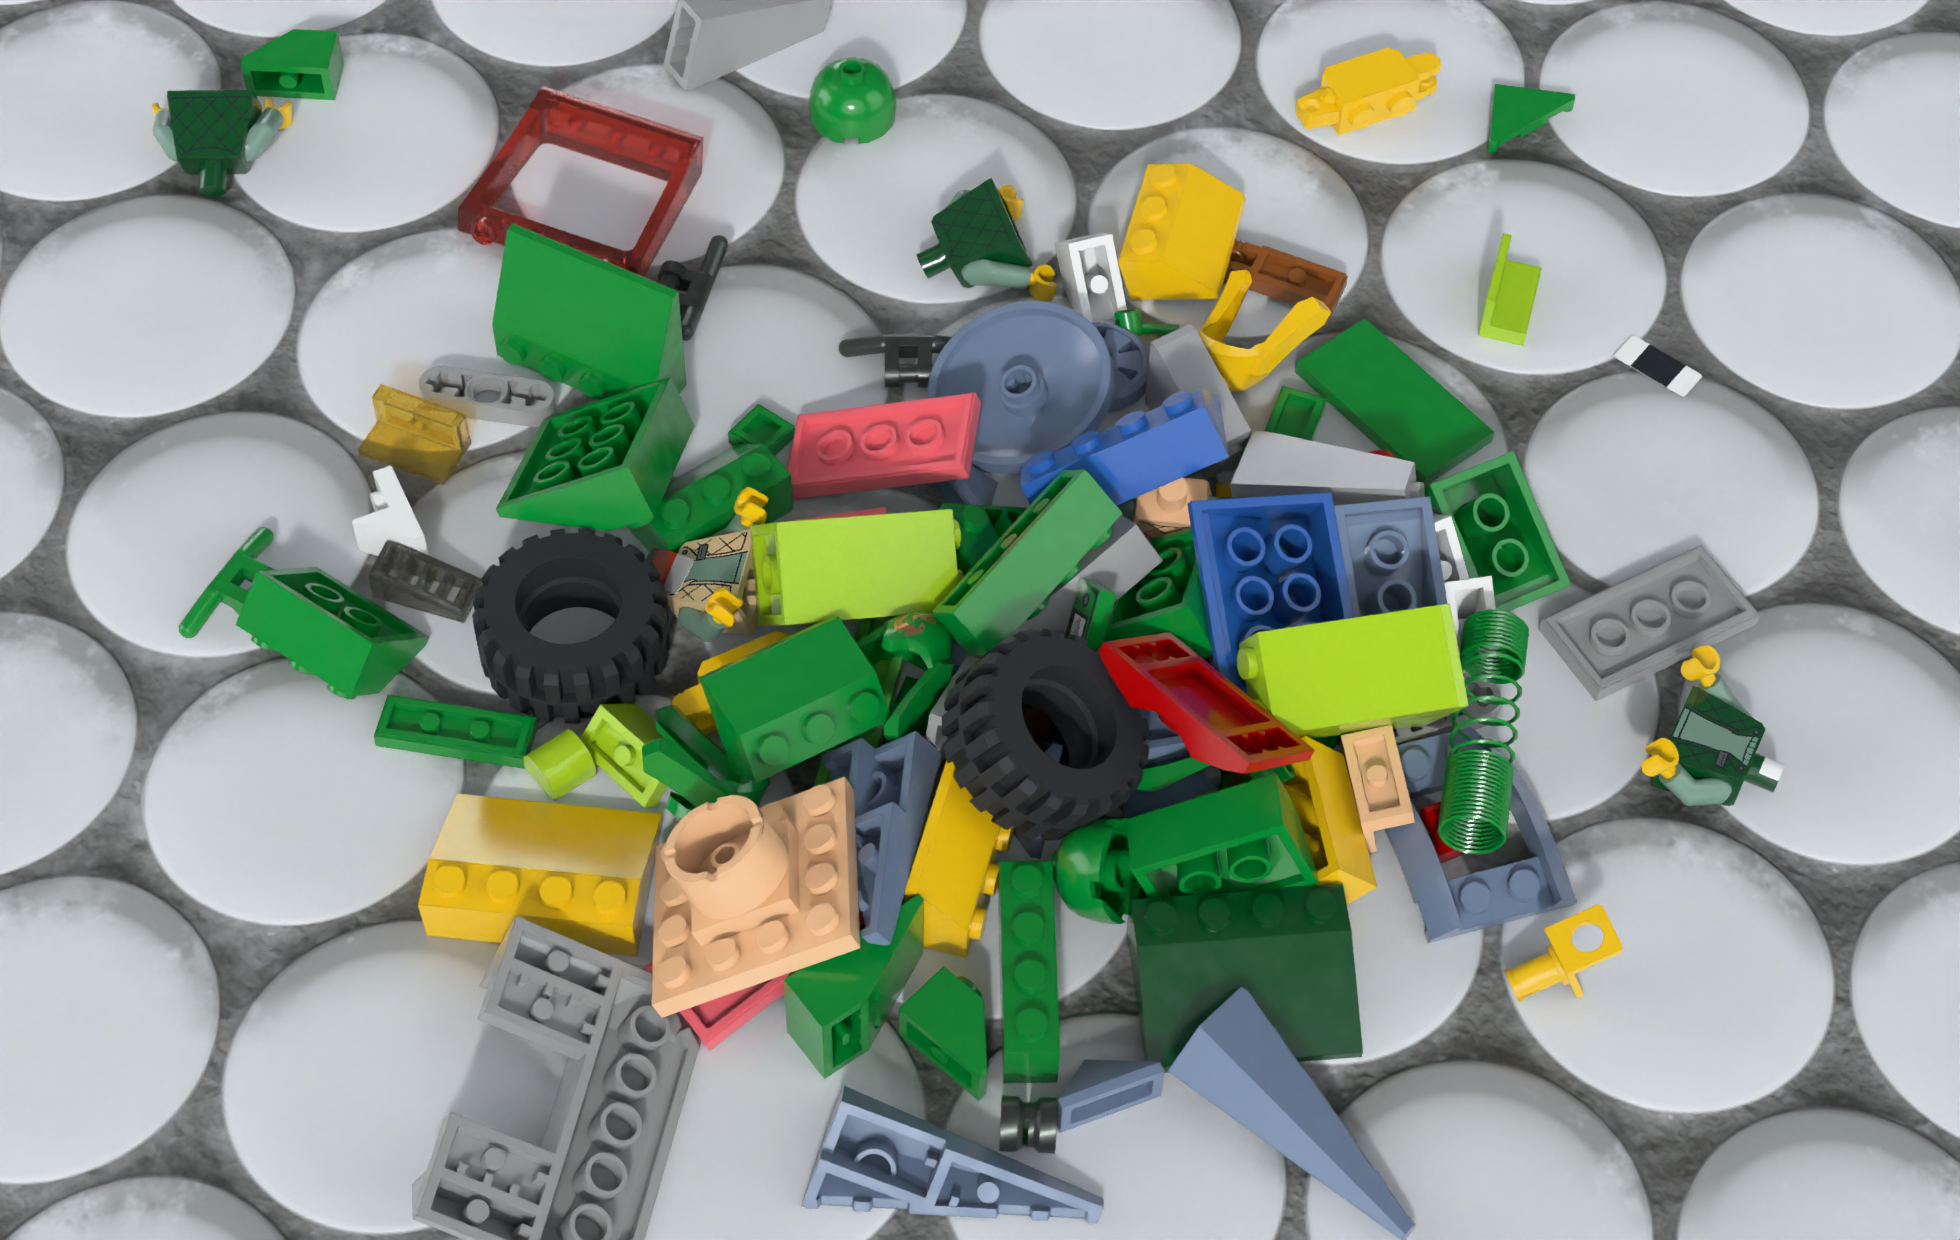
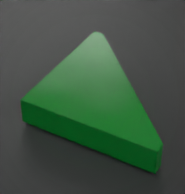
M1495 84L1487 152L1495 153L1498 146L1516 136L1522 138L1546 125L1547 120L1558 113L1570 112L1573 110L1576 94Z

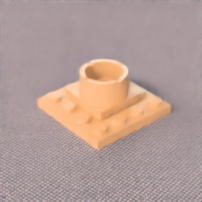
M845 776L782 800L768 803L760 808L752 800L738 795L717 798L715 803L706 802L694 808L678 822L670 833L667 842L656 845L651 1005L662 1018L860 948L854 789Z

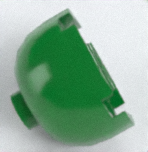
M857 57L841 58L827 64L815 77L810 90L809 108L811 123L820 135L843 144L844 137L850 139L858 138V144H863L884 136L893 127L897 108L892 80L878 64L868 59Z
M1106 816L1068 832L1061 841L1058 850L1054 852L1051 861H1053V880L1056 883L1057 891L1067 908L1078 916L1100 923L1123 924L1125 921L1122 919V916L1124 914L1128 915L1130 900L1142 899L1144 890L1130 870L1125 820L1128 818Z

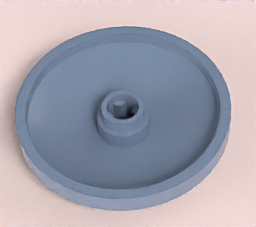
M1015 302L981 314L953 335L933 365L928 382L927 399L976 392L981 401V409L972 466L991 473L1020 474V467L1024 466L1026 461L1033 455L1045 450H1051L1054 453L1070 446L1071 442L1079 435L1088 431L1098 430L1113 400L1115 369L1111 354L1102 335L1082 314L1052 302Z

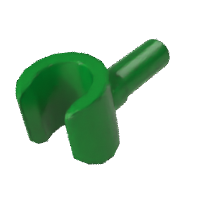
M1140 309L1121 310L1114 313L1116 325L1129 329L1138 336L1143 334L1167 335L1180 328L1179 325L1142 323Z

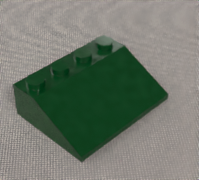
M1343 884L1130 900L1126 933L1145 1061L1160 1062L1164 1073H1167L1199 1025L1240 987H1244L1252 993L1256 1003L1270 1023L1277 1028L1284 1038L1285 1044L1298 1062L1362 1057L1363 1046L1352 932Z

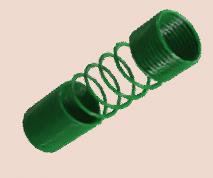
M1489 609L1476 612L1469 616L1463 624L1460 661L1462 672L1465 671L1472 676L1464 681L1465 688L1467 684L1474 680L1494 684L1512 683L1517 688V695L1510 700L1494 695L1476 696L1466 688V693L1472 697L1468 699V703L1478 700L1492 705H1511L1515 710V716L1511 720L1504 721L1493 717H1474L1463 708L1459 711L1466 715L1469 720L1458 725L1457 715L1459 711L1452 714L1454 729L1449 736V745L1452 750L1447 756L1438 836L1452 849L1467 854L1491 853L1501 848L1507 841L1514 768L1511 764L1515 760V752L1508 745L1518 738V731L1511 723L1520 717V709L1514 702L1522 696V687L1516 681L1525 674L1529 628L1521 618L1503 610ZM1473 722L1488 726H1507L1512 730L1513 737L1504 743L1492 739H1473L1463 733L1460 728ZM1458 732L1467 741L1455 746V735ZM1473 743L1489 748L1503 747L1510 753V759L1507 760L1498 753L1484 749H1469L1460 752L1458 750L1463 746Z

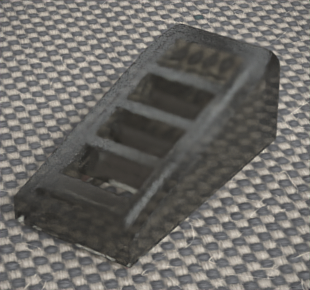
M390 540L385 542L368 576L373 598L465 623L473 607L476 590L481 585L483 586L482 579L409 546ZM413 576H418L419 579L416 584H410ZM433 582H439L435 593L429 592ZM453 587L460 588L453 602L446 600Z

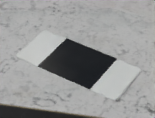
M1631 336L1614 354V357L1682 397L1686 396L1702 378L1700 373L1636 336Z

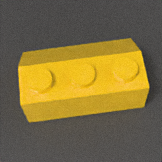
M1192 163L1148 164L1118 259V264L1131 300L1219 299L1246 202L1244 194Z
M1304 736L1301 739L1315 749L1310 760L1292 764L1295 777L1283 783V786L1295 805L1318 874L1319 884L1313 886L1343 884L1347 905L1377 888L1375 875L1363 835L1344 755Z
M946 761L907 881L905 903L918 894L924 900L923 948L967 958L972 939L981 941L988 917V910L982 908L986 895L995 896L999 865L995 863L999 851H1009L1014 827L1012 826L1008 830L1003 829L991 821L993 815L988 811L979 812L970 802L973 797L966 787L960 789L955 781L953 774L957 771L953 762L947 763Z

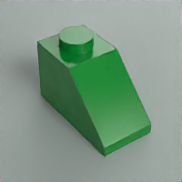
M293 29L242 57L240 65L246 90H254L256 96L335 100L344 61L338 31Z
M943 966L899 1008V1035L979 1101L986 1095L987 1084L984 999L980 990L972 981L964 976L957 978Z

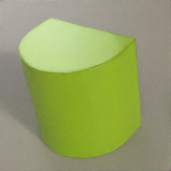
M570 729L564 730L523 757L525 769L554 802L597 775L595 763L582 740Z

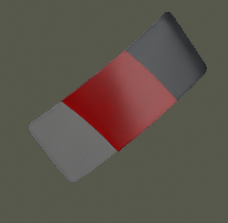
M652 548L645 561L648 560L654 564L660 574V581L664 585L665 591L672 594L678 593L694 563L692 558L659 548Z

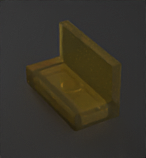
M380 384L372 396L377 422L358 448L359 455L444 485L471 445L466 414Z

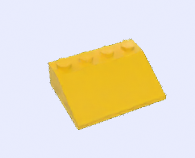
M457 793L430 854L418 907L426 935L501 943L511 922L518 916L605 954L637 957L655 864L656 845L659 843L662 827V814Z

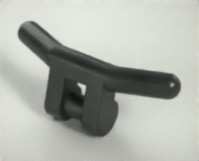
M716 235L710 240L699 271L686 269L681 263L669 260L662 264L657 277L660 284L674 290L687 292L686 294L678 293L683 341L690 340L696 331L726 253L728 241L722 235Z
M881 334L849 338L840 342L839 352L844 357L885 353V387H899V383H918V388H928L929 377L932 371V353L940 354L952 337L941 335ZM899 358H918V364H899Z

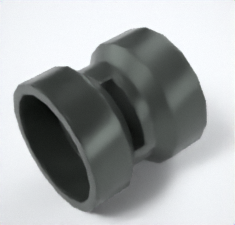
M1002 1095L999 1151L1016 1152L1021 1147H1033L1038 1153L1055 1154L1057 1098L1040 1097L1036 1102H1023L1019 1096ZM1023 1120L1028 1121V1128H1023Z

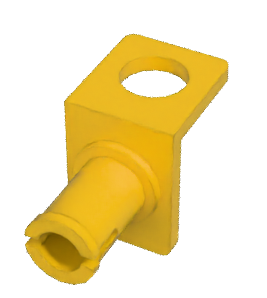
M1597 904L1544 928L1550 945L1546 946L1548 952L1503 971L1518 1002L1559 982H1563L1565 986L1569 984L1575 997L1579 998L1584 994L1575 974L1620 954L1623 951V946L1603 906ZM1595 925L1602 930L1604 937L1600 947L1594 951L1584 952L1573 945V934L1581 926Z

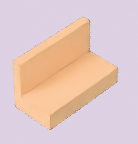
M1392 724L1341 735L1347 770L1369 853L1377 852L1374 831L1415 823Z

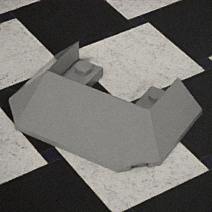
M516 916L511 922L479 987L487 991L477 1019L568 1057L541 1146H535L450 1112L443 1120L427 1170L412 1184L413 1220L464 1240H644L699 1045L690 1027L684 1029L676 1013L662 1018L651 1005L652 973Z

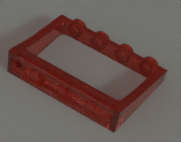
M543 86L509 139L459 206L458 230L471 234L482 245H490L495 242L505 246L507 229L513 223L645 277L702 175L704 137ZM546 143L668 182L633 249L627 251L493 208L492 206L538 147Z

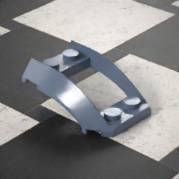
M1471 727L1461 729L1470 738L1485 739ZM1451 732L1397 745L1410 801L1411 798L1443 790L1447 756L1452 750L1449 745ZM1458 732L1455 735V746L1467 741ZM1474 743L1463 746L1458 750L1460 752L1469 749H1484L1498 753L1509 760L1496 748L1479 746ZM1513 763L1511 764L1514 768L1510 810L1531 857L1530 859L1447 880L1434 845L1412 801L1411 805L1415 823L1384 829L1397 856L1414 904L1418 903L1427 929L1425 936L1428 943L1568 907L1577 902L1544 815Z

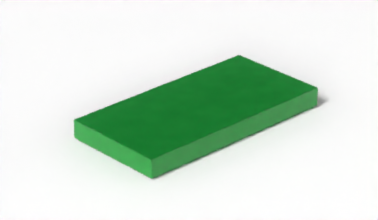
M1365 318L1296 362L1295 373L1318 394L1327 398L1328 403L1378 448L1392 452L1397 459L1415 462L1416 482H1423L1424 487L1492 442L1494 431Z

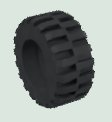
M565 528L550 530L551 536L540 539L537 534L522 541L523 546L516 550L514 547H511L498 557L500 565L492 564L481 578L483 586L481 585L475 592L473 600L475 612L472 614L481 665L485 677L490 679L491 687L498 696L504 699L509 698L510 706L521 713L527 714L531 709L534 711L537 719L553 722L554 717L564 718L566 724L581 723L580 718L594 716L600 704L636 703L635 695L637 693L641 695L648 693L656 683L655 675L663 672L668 661L667 650L670 649L671 635L665 587L661 584L658 570L653 563L648 560L645 561V554L631 544L623 547L621 538L608 533L600 537L595 535V530L578 528V533H566ZM566 608H592L602 611L615 619L612 625L603 633L590 640L574 644L551 643L541 640L530 633L540 620L549 614Z
M1044 628L1040 632L1035 629L1023 630L1013 637L1008 636L957 677L955 686L948 691L944 702V708L948 712L942 716V736L948 737V742L943 745L947 763L953 762L957 771L953 774V777L960 789L966 787L973 798L970 802L979 812L988 811L993 815L991 821L1003 829L1008 830L1013 826L1016 828L1017 835L1036 839L1040 836L1047 841L1060 840L1068 832L1106 816L1130 798V793L1138 788L1143 779L1144 770L1142 768L1147 765L1149 745L1144 744V740L1149 738L1147 719H1141L1139 712L1141 709L1129 705L1109 675L1099 654L1100 648L1092 650L1087 647V640L1073 634L1064 638L1063 631ZM1022 702L1042 711L1056 725L1067 746L1069 767L1054 761L1034 742L1024 722Z

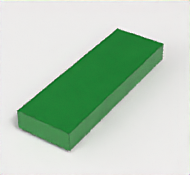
M387 695L374 733V740L376 746L525 769L523 757L531 752L538 724L537 718L533 716Z

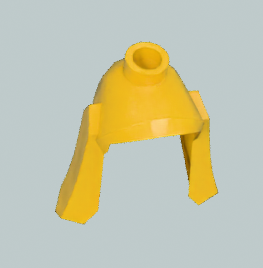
M1231 271L1226 286L1216 306L1201 328L1199 336L1229 391L1240 393L1268 377L1269 373L1296 346L1325 324L1331 314L1326 304L1314 297L1298 302L1266 341L1255 345L1251 349L1226 345L1223 339L1233 324L1252 283L1249 271Z

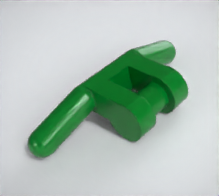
M267 527L258 528L240 546L205 588L179 624V633L183 637H195L220 602L233 608L238 615L240 614L249 590L247 591L239 586L245 579L252 583L257 571L275 570L256 560L273 542L274 534L271 529Z

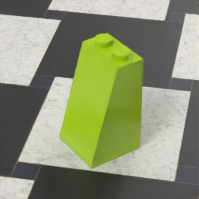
M952 509L775 522L750 526L758 626L818 623L834 615L838 616L841 620L898 616L918 611L931 613L964 577L962 571L957 569L956 549L960 547L961 531L958 521L953 519Z
M1450 604L1257 632L1239 643L1240 650L1237 653V669L1240 677L1245 680L1248 696L1300 738L1304 736L1318 738L1345 735L1391 724L1393 729L1425 726L1469 706Z

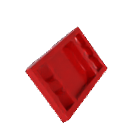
M1167 632L1103 642L1099 654L1109 675L1129 705L1134 708L1157 712L1159 719L1169 729L1180 735L1191 758L1222 770L1242 774L1311 759L1315 749L1172 633Z

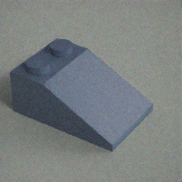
M1430 496L1334 506L1354 618L1447 604Z

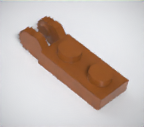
M1235 239L1223 284L1227 283L1231 271L1247 270L1250 272L1252 279L1249 290L1294 306L1300 301L1314 297L1324 302L1330 309V318L1346 288L1348 276L1346 273L1264 245L1259 247Z

